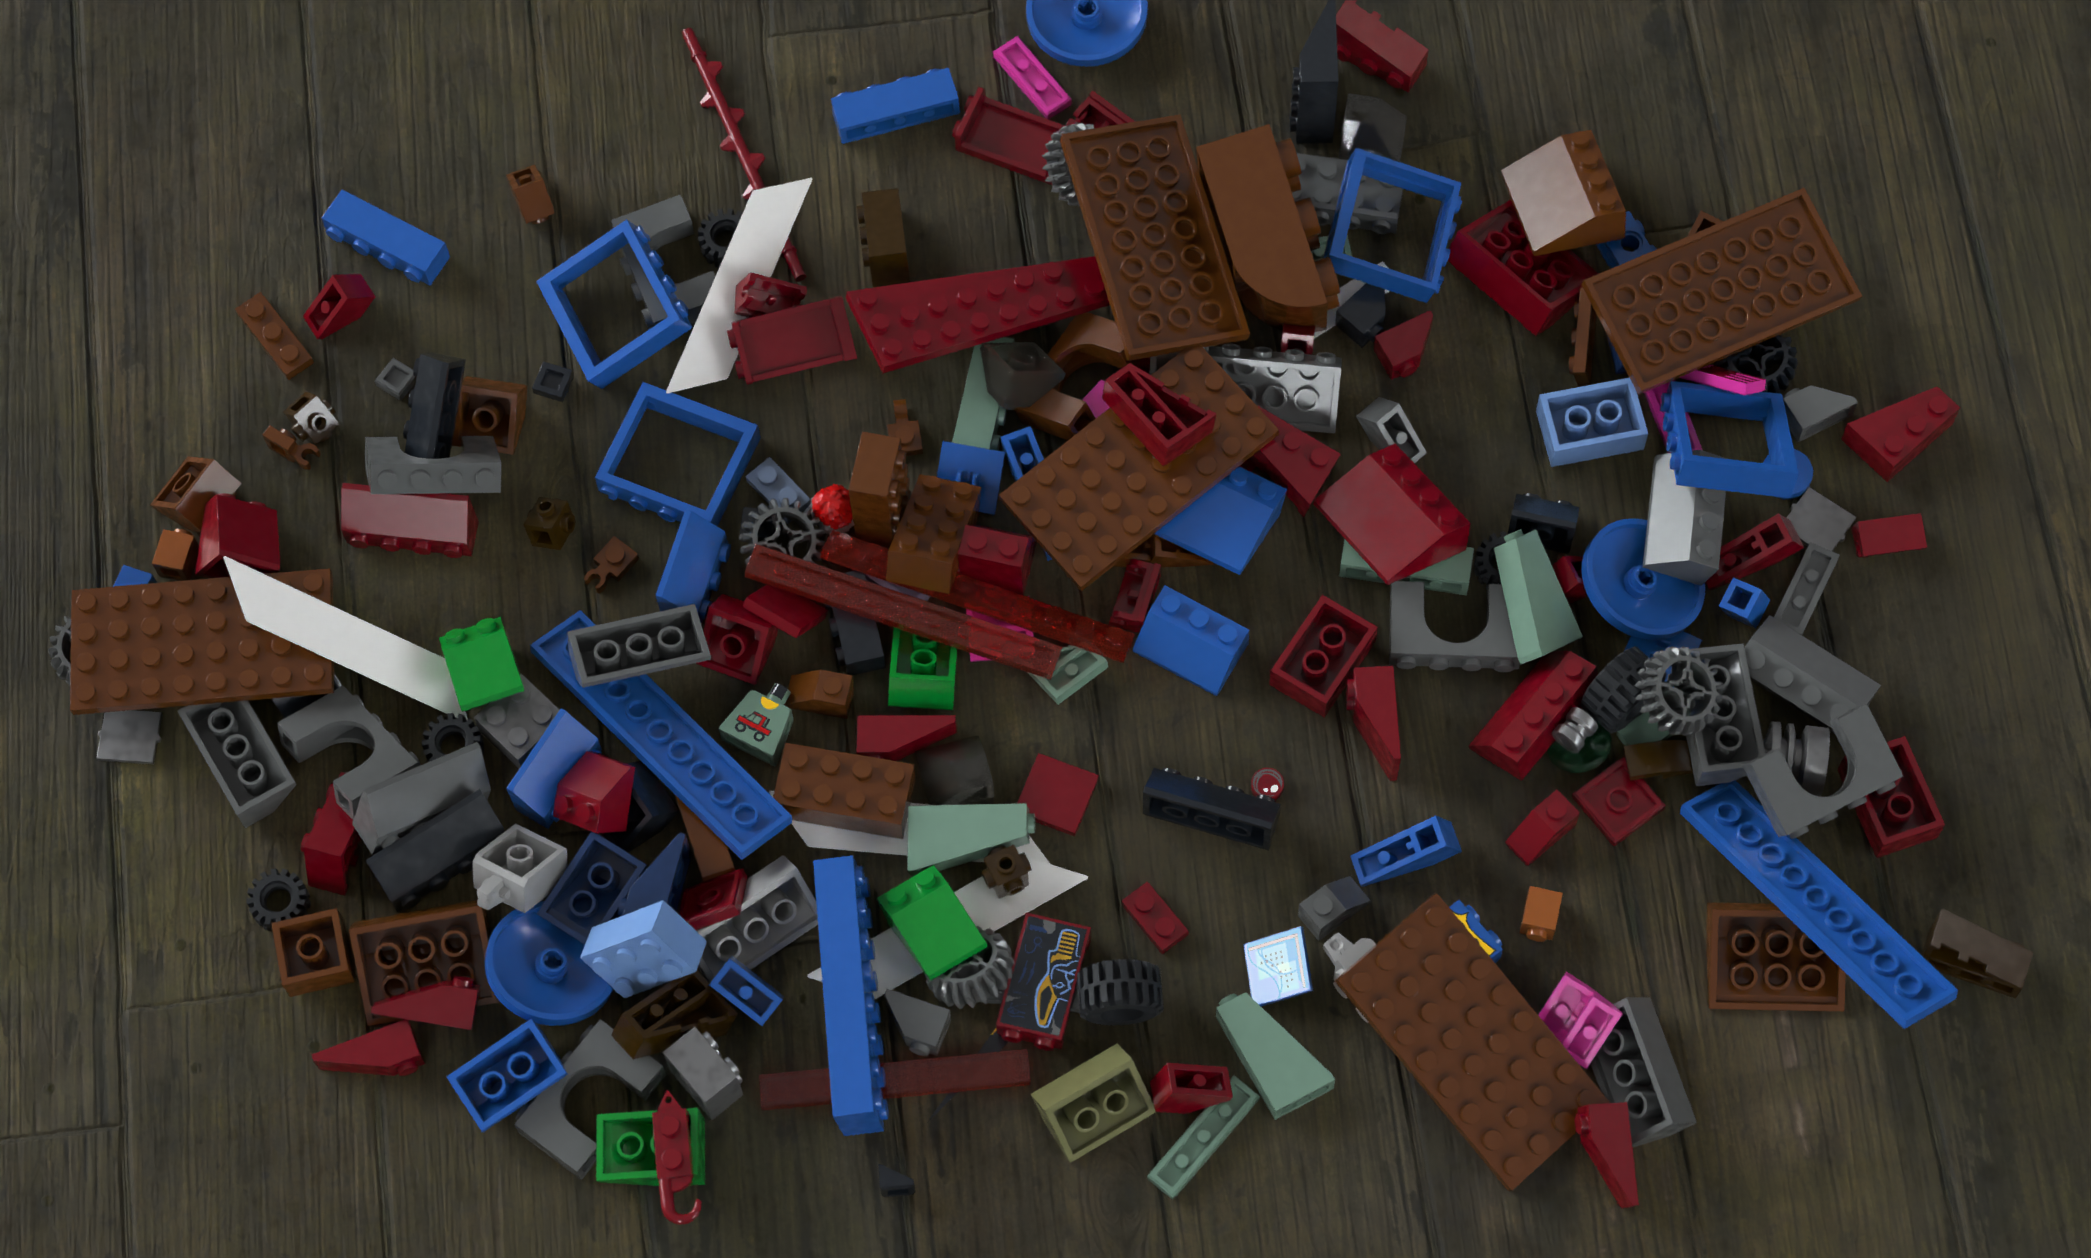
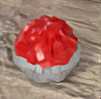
M833 483V486L819 490L811 499L809 507L812 509V519L815 517L819 518L820 522L817 525L824 529L826 534H843L854 526L849 491L846 487Z

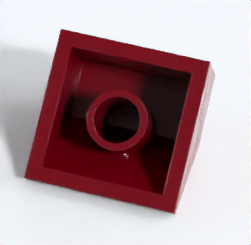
M722 594L709 606L703 630L711 660L696 664L756 685L775 644L778 628L744 609V601Z
M586 751L557 784L553 816L594 833L626 831L635 767L593 751Z

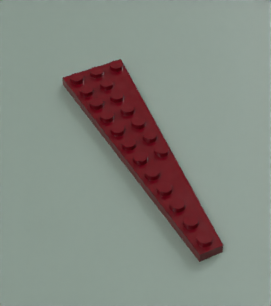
M1095 256L847 291L846 300L882 373L1110 305Z

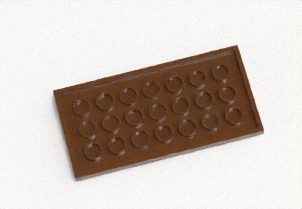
M1181 114L1062 134L1060 143L1127 361L1181 352L1200 345L1208 347L1247 340L1250 331Z
M1805 188L1585 279L1581 284L1638 395L1855 303L1862 298L1861 292Z
M1201 345L1181 351L1153 373L1152 376L1165 383L1164 387L1180 396L1184 394L1191 398L1190 402L1205 411L1209 409L1217 414L1214 429L1210 435L1163 467L1115 412L1109 408L999 494L1000 501L1080 591H1083L1279 435V429Z
M330 568L265 574L333 606V574ZM230 577L72 590L70 711L73 715L334 693V662L247 622Z
M1437 893L1430 896L1335 980L1336 984L1508 1191L1514 1190L1576 1133L1575 1116L1578 1114L1577 1108L1589 1104L1610 1102Z

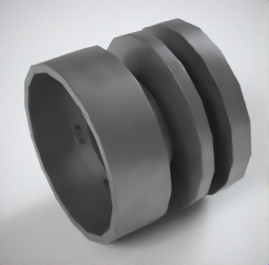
M1771 721L1768 733L1763 740L1765 753L1780 748L1798 784L1808 793L1821 796L1825 785L1829 760V728L1807 725L1803 730L1801 739H1796L1794 724L1788 723L1784 737H1781V722Z

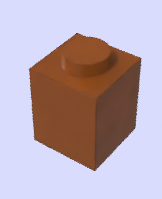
M163 529L152 561L158 576L180 581L190 580L199 550V544L194 535L184 529H175L174 531Z
M1530 886L1520 934H1525L1528 939L1538 942L1546 941V939L1552 940L1556 930L1563 893Z

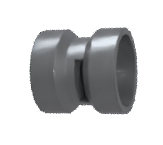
M1573 707L1566 714V721L1563 724H1558L1552 731V735L1563 748L1572 753H1578L1584 746L1585 738L1592 736L1598 729V725L1587 712Z

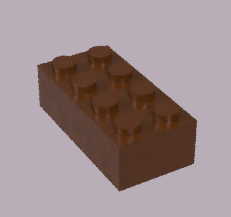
M862 431L848 489L857 542L890 548L902 519L903 509H906L910 499V478L907 477L908 464H905L906 451L902 450L901 439L898 437Z
M919 474L888 551L886 581L949 594L959 569L958 551L965 525L976 524L979 517L982 487Z
M785 743L773 798L792 815V820L903 839L908 818V806L911 804L916 781L914 764Z

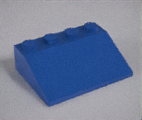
M1237 467L1154 534L1240 575L1279 517L1287 489L1242 467Z

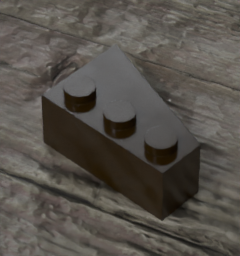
M898 188L861 192L863 205L857 206L859 224H865L864 227H859L861 246L868 245V248H862L864 267H870L873 288L909 283L910 278Z

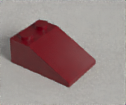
M1356 667L1353 670V678L1347 679V691H1345L1346 711L1352 710L1353 723L1389 780L1397 781L1401 754L1394 667Z

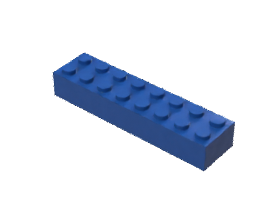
M853 855L813 860L833 1118L844 1136L884 1131L883 1120L889 1119L887 1100L883 1099L881 1087H886L884 1067H880L878 1055H883V1042L881 1035L877 1034L875 1023L881 1022L879 1004L875 1003L873 991H878L876 971H872L870 961L874 960L876 956L873 939L870 940L868 932L869 928H873L871 909H867L865 899L870 897L869 880L864 875L863 866L857 865Z

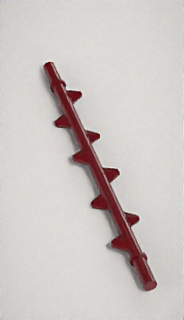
M686 28L682 31L683 38L692 55L691 60L695 62L708 90L700 104L703 108L717 109L728 133V136L720 144L721 150L737 153L750 181L749 186L743 193V198L749 200L753 190L766 188L758 172L759 167L766 159L763 153H750L737 126L745 112L743 109L729 108L716 80V76L723 68L721 61H707V54L702 50L693 28ZM788 237L781 256L785 258L795 281L800 282L807 276L796 254L797 249L792 245Z

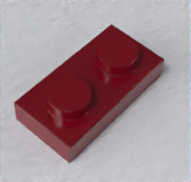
M1148 881L1121 900V905L1161 954H1164L1188 936L1189 931Z

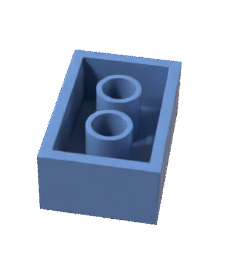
M1630 378L1539 394L1536 413L1551 467L1644 450L1648 431L1637 391Z
M662 900L592 927L580 958L617 993L626 998L696 972L707 941Z

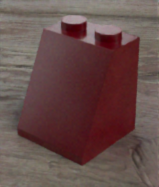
M221 493L212 497L205 504L195 575L206 578L230 577L223 558L224 556L263 574L279 572L280 552L277 510L268 508L261 502L238 500L232 494Z
M977 524L965 525L958 551L961 584L1015 596H1024L1037 541L1030 535Z

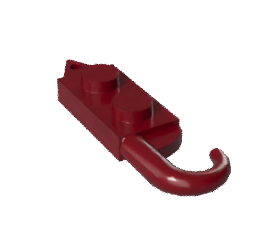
M667 1090L657 1112L652 1113L660 1203L663 1215L668 1221L677 1225H685L698 1217L702 1201L696 1199L694 1208L687 1214H679L675 1210L673 1193L687 1188L692 1183L694 1174L688 1111L686 1108L682 1109Z

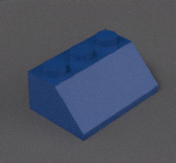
M685 509L656 592V599L660 611L695 604L700 622L702 623L703 619L706 620L709 606L712 604L709 601L712 590L717 591L721 581L719 570L722 562L726 563L729 559L731 544H728L724 530L691 510Z
M1164 585L1148 611L1132 652L1218 696L1249 644L1250 630Z
M562 708L506 788L515 810L549 829L553 821L558 822L560 820L553 816L557 784L586 751L602 754L598 738Z
M530 1019L448 1075L447 1079L481 1132H485L568 1075L542 1029Z

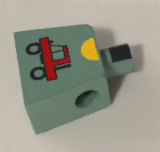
M774 683L767 696L751 690L720 725L721 739L776 767L794 720L792 710L784 705L791 692L778 683Z

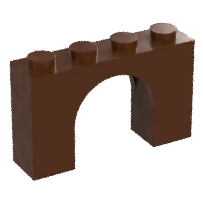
M1088 312L1076 315L1040 366L1034 371L1027 384L1016 396L1011 407L1022 424L1069 440L1096 418L1086 401L1061 393L1066 379L1078 368L1090 363L1101 362L1121 368L1129 363L1136 366L1140 359L1127 361L1115 321Z

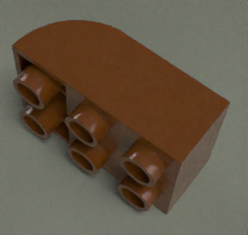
M1270 124L1197 146L1198 171L1240 301L1257 319L1274 328L1283 330L1285 324L1306 327L1315 326V332L1327 330V310L1340 307L1337 296L1340 293V287L1330 257L1314 261L1311 251L1320 248L1318 234H1321V230L1311 198L1308 197L1294 201L1292 195L1293 192L1301 190L1298 175H1301L1302 172L1291 138L1275 142Z

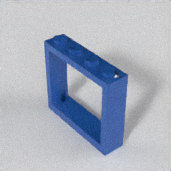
M1355 148L1346 164L1323 258L1330 257L1337 274L1427 303L1434 293H1439L1440 285L1444 280V276L1440 275L1441 268L1447 264L1450 255V249L1446 248L1448 240L1452 239L1457 225L1456 222H1453L1454 213H1458L1462 204L1461 197L1459 196L1461 182ZM1362 175L1441 201L1423 280L1343 254Z
M627 219L536 281L588 382L600 389H603L693 328L687 317L689 309L682 300L677 299L674 293L677 290L675 283L667 274H664L661 269L664 265L661 257L655 250H651L648 244L651 240L650 236L644 232L641 225L636 226ZM629 243L668 317L601 362L563 287Z
M1670 381L1667 393H1662L1661 395L1662 404L1660 411L1664 412L1663 431L1668 433L1666 449L1671 452L1670 469L1674 470L1676 485L1791 498L1799 471L1782 394L1759 392L1741 395L1708 385ZM1685 412L1763 421L1771 464L1693 455Z
M643 382L595 476L598 490L601 493L607 494L611 500L619 498L627 501L630 506L637 510L646 511L648 509L656 512L660 518L668 522H674L675 520L681 522L685 509L718 527L761 439L759 428L754 423L672 392L666 393L664 389ZM647 408L739 443L706 510L614 476Z

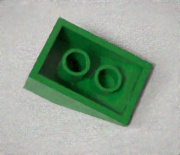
M895 613L888 706L953 710L959 616Z
M501 617L495 619L485 618L474 626L465 629H453L447 632L445 636L439 637L462 712L525 691Z
M934 865L877 897L888 925L930 981L988 947L948 882Z
M686 1108L689 1116L694 1174L690 1185H705V1118L698 1108ZM657 1110L597 1114V1182L659 1186L652 1113L657 1112Z

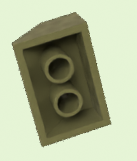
M1118 1043L1031 1094L1043 1121L1070 1163L1156 1113L1154 1104L1132 1058Z

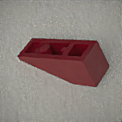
M1778 513L1723 545L1720 550L1719 570L1706 581L1709 589L1713 590L1732 581L1733 577L1740 579L1775 565L1803 549L1804 546L1791 521Z
M857 715V755L898 761L957 733L956 715Z
M455 976L453 981L445 980L375 1001L371 1013L471 1030L475 1021L481 985L473 984L474 980L471 978Z
M408 1019L311 1054L319 1070L387 1076L399 1074V1076H406L416 1072L419 1066L425 1064L413 1027Z
M1627 1102L1589 1104L1577 1108L1578 1114L1575 1116L1576 1132L1580 1134L1582 1145L1620 1208L1638 1206L1639 1201Z

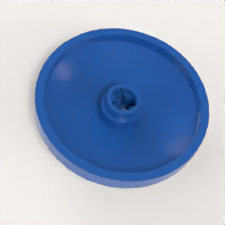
M1147 0L1026 1L1027 24L1030 34L1037 45L1054 59L1075 66H1098L1119 59L1137 44L1143 35L1147 23Z
M1630 518L1610 523L1601 529L1589 542L1582 559V580L1591 603L1608 623L1632 637L1644 640H1663L1678 635L1699 615L1705 598V583L1700 586L1643 568L1647 520Z
M540 901L526 913L517 909L513 910L493 930L485 953L486 977L497 999L515 1015L525 1020L532 1019L537 1024L549 1026L577 1023L598 1012L609 1000L614 989L580 958L585 945L537 915L545 901Z

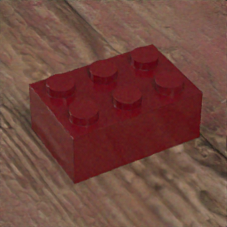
M1322 594L1271 669L1269 685L1325 718L1346 687L1347 679L1352 678L1354 668L1360 666L1376 642L1378 627Z
M1905 736L1887 742L1903 774V777L1894 781L1896 787L1880 795L1875 790L1865 796L1867 802L1854 808L1876 858L1938 838L1945 826ZM1846 756L1843 757L1838 768L1842 782L1845 781L1847 775Z

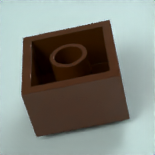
M337 908L271 923L282 986L290 997L356 982L345 921Z

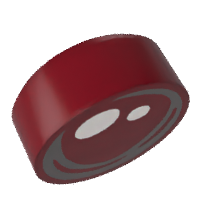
M1267 767L1259 769L1254 773L1251 780V791L1255 797L1257 795H1266L1277 800L1283 793L1284 780L1276 769Z

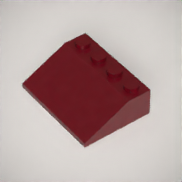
M1511 199L1460 229L1448 248L1450 249L1448 261L1455 269L1462 272L1480 290L1490 296L1503 310L1510 313L1524 328L1531 331L1535 336L1554 325L1574 306L1575 300H1579L1580 288H1583L1581 284L1585 279L1599 274L1570 249L1533 256Z
M1396 443L1368 455L1314 499V506L1386 585L1461 553L1467 548L1471 523Z

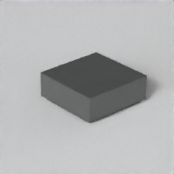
M392 358L374 382L377 387L402 401L416 383L417 377H414L413 369Z

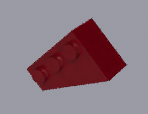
M1345 0L1336 14L1338 60L1348 61L1358 66L1364 73L1375 75L1385 80L1391 87L1401 88L1409 92L1427 65L1429 49L1398 27L1393 31L1379 21L1381 15L1373 10L1369 14L1355 4L1357 0Z
M1129 363L1105 380L1102 399L1164 467L1213 432L1217 414L1209 409L1205 411L1190 402L1191 398L1184 394L1180 396L1164 387L1165 383Z
M1936 386L1847 423L1841 440L1888 482L1954 423L1960 407Z
M1258 406L1279 429V435L1251 456L1250 459L1263 473L1266 472L1277 485L1287 489V497L1298 507L1297 511L1305 517L1341 454Z
M341 772L340 775H339V777H341L342 775H344V774H346V773ZM333 783L328 787L326 802L323 808H318L315 813L314 826L311 832L306 833L302 839L301 852H304L308 886L345 896L349 887L346 884L345 877L349 866L356 867L359 857L354 855V852L361 837L352 825L353 820L336 803Z

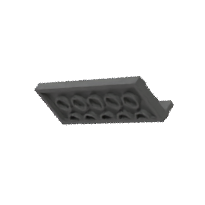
M1297 153L1302 174L1298 175L1301 190L1292 193L1294 201L1310 197L1319 225L1332 224L1348 160ZM1362 175L1348 230L1359 228L1372 230L1378 234H1396L1403 188Z
M1224 344L1222 347H1203L1257 406L1301 431L1335 433L1342 367L1341 357H1336L1335 354L1330 352L1308 355L1296 349H1289L1285 352H1273L1268 347H1255L1254 350L1241 349L1236 344ZM1180 352L1151 357L1149 374L1155 373Z

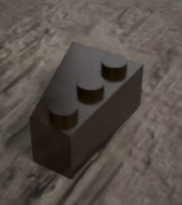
M1941 909L1929 929L1921 956L1940 973L2016 998L2023 989L2033 952L2026 949L2020 943L2009 941L1951 912Z
M697 970L692 974L670 981L624 1012L611 1036L632 1059H637L665 1051L694 1027L701 1034L708 1032L712 1038L726 1035L738 1013L709 985L710 983Z

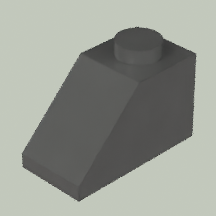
M1812 385L1801 390L1799 388L1792 389L1783 396L1789 429L1798 442L1853 416L1858 403L1853 396Z
M1378 397L1356 415L1369 440L1379 450L1396 443L1414 463L1427 453L1399 403Z
M1351 876L1325 884L1299 904L1298 917L1315 938L1320 941L1367 906L1371 900Z
M887 989L885 992L886 1005L905 1045L910 1047L909 1050L917 1055L927 1057L929 1054L938 1056L951 1022L950 1010Z

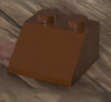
M466 376L462 381L452 446L461 447V436H493L498 453L513 455L525 418L528 385Z
M188 456L150 506L189 531L201 532L205 504L216 494L227 493L236 497V490L241 483L214 459Z

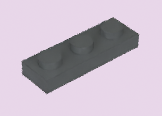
M1810 542L1774 618L1803 635L1840 555Z

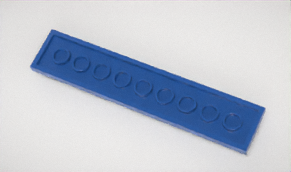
M581 610L530 644L531 653L741 860L792 823V815L647 674L584 688L576 680L569 655L567 631L595 626Z
M1736 780L1719 784L1681 805L1680 814L1902 1028L1906 1029L1956 999L1958 989L1797 838L1791 839L1789 835L1778 837L1763 806Z

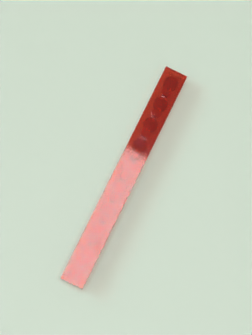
M832 530L822 548L821 559L886 581L889 549ZM959 573L956 574L949 594L891 582L1124 663L1135 636V634L1121 628L1101 623L1089 617L1072 613L1060 607L1043 603L1028 596H1023Z
M758 544L755 545L745 570L746 578L1050 680L1053 677L1062 652V646Z

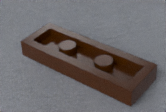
M1580 288L1579 300L1574 302L1575 319H1578L1577 328H1572L1571 341L1572 346L1575 347L1574 356L1569 358V373L1574 375L1578 387L1591 385L1597 314L1584 289Z
M261 292L235 308L237 315L288 380L314 364L310 354Z

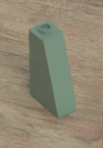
M1520 529L1504 536L1506 543L1495 547L1494 552L1517 657L1521 665L1583 637L1537 531L1534 530L1523 534Z
M1027 803L908 806L907 871L912 878L932 865L938 871H942L987 857L991 850L999 846H1006L1007 848L1015 845L1017 848L1030 844V833H1035L1036 829L1035 813L1030 814Z
M1246 992L1239 996L1235 993L1231 994L1219 1002L1220 1006L1216 1007V1019L1274 1120L1334 1089L1335 1078Z

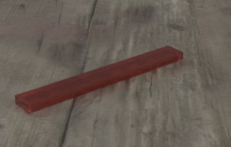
M1027 1049L880 1063V1067H884L886 1087H881L883 1099L1031 1085ZM829 1068L759 1075L762 1111L832 1104Z

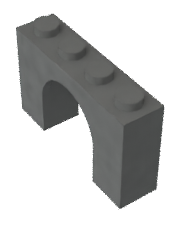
M681 194L611 220L613 228L626 219L636 226L641 225L644 232L650 236L651 240L648 244L651 250L655 251L666 244L694 234L692 220ZM628 243L620 248L624 256L620 258V262L625 275H632L635 283L630 284L636 301L642 300L645 309L641 310L647 327H654L667 318L668 315ZM714 271L681 283H675L677 290L674 293L677 299L682 300L689 309L687 317L691 324L697 321L715 279Z
M461 436V454L441 459L419 458L404 453L400 449L398 437H365V470L371 495L501 493V460L493 436Z
M1396 581L1392 583L1390 590L1389 665H1396L1401 669L1429 666L1433 670L1462 667L1465 671L1494 668L1498 672H1511L1514 669H1519L1520 662L1517 657L1502 584H1489L1486 627L1484 631L1471 641L1451 643L1433 634L1426 624L1424 617V582Z
M344 686L277 723L281 745L298 763L331 745L342 742L359 743L373 751L367 761L333 781L336 803L352 820H354L363 789L421 766L417 756L412 751L407 752L404 749L397 735L393 732L389 733L383 727L380 718L375 713L370 714L360 697L356 694L352 695Z
M1867 704L1856 707L1829 721L1846 755L1848 768L1842 786L1828 797L1812 795L1798 784L1780 748L1771 750L1742 765L1778 837L1787 835L1791 839L1799 837L1809 831L1807 825L1817 820L1820 824L1826 823L1838 817L1836 810L1846 805L1849 810L1867 802L1866 795L1875 790L1878 795L1895 788L1896 784L1894 781L1903 777Z
M601 1019L595 1026L590 1025L580 1037L581 1043L574 1052H567L561 1059L568 1075L540 1093L531 1104H525L516 1115L517 1121L514 1124L519 1134L580 1180L585 1177L596 1163V1143L566 1120L565 1102L571 1089L587 1077L604 1075L618 1080L646 1101L666 1076L663 1065L651 1056L632 1059L611 1036L614 1029Z

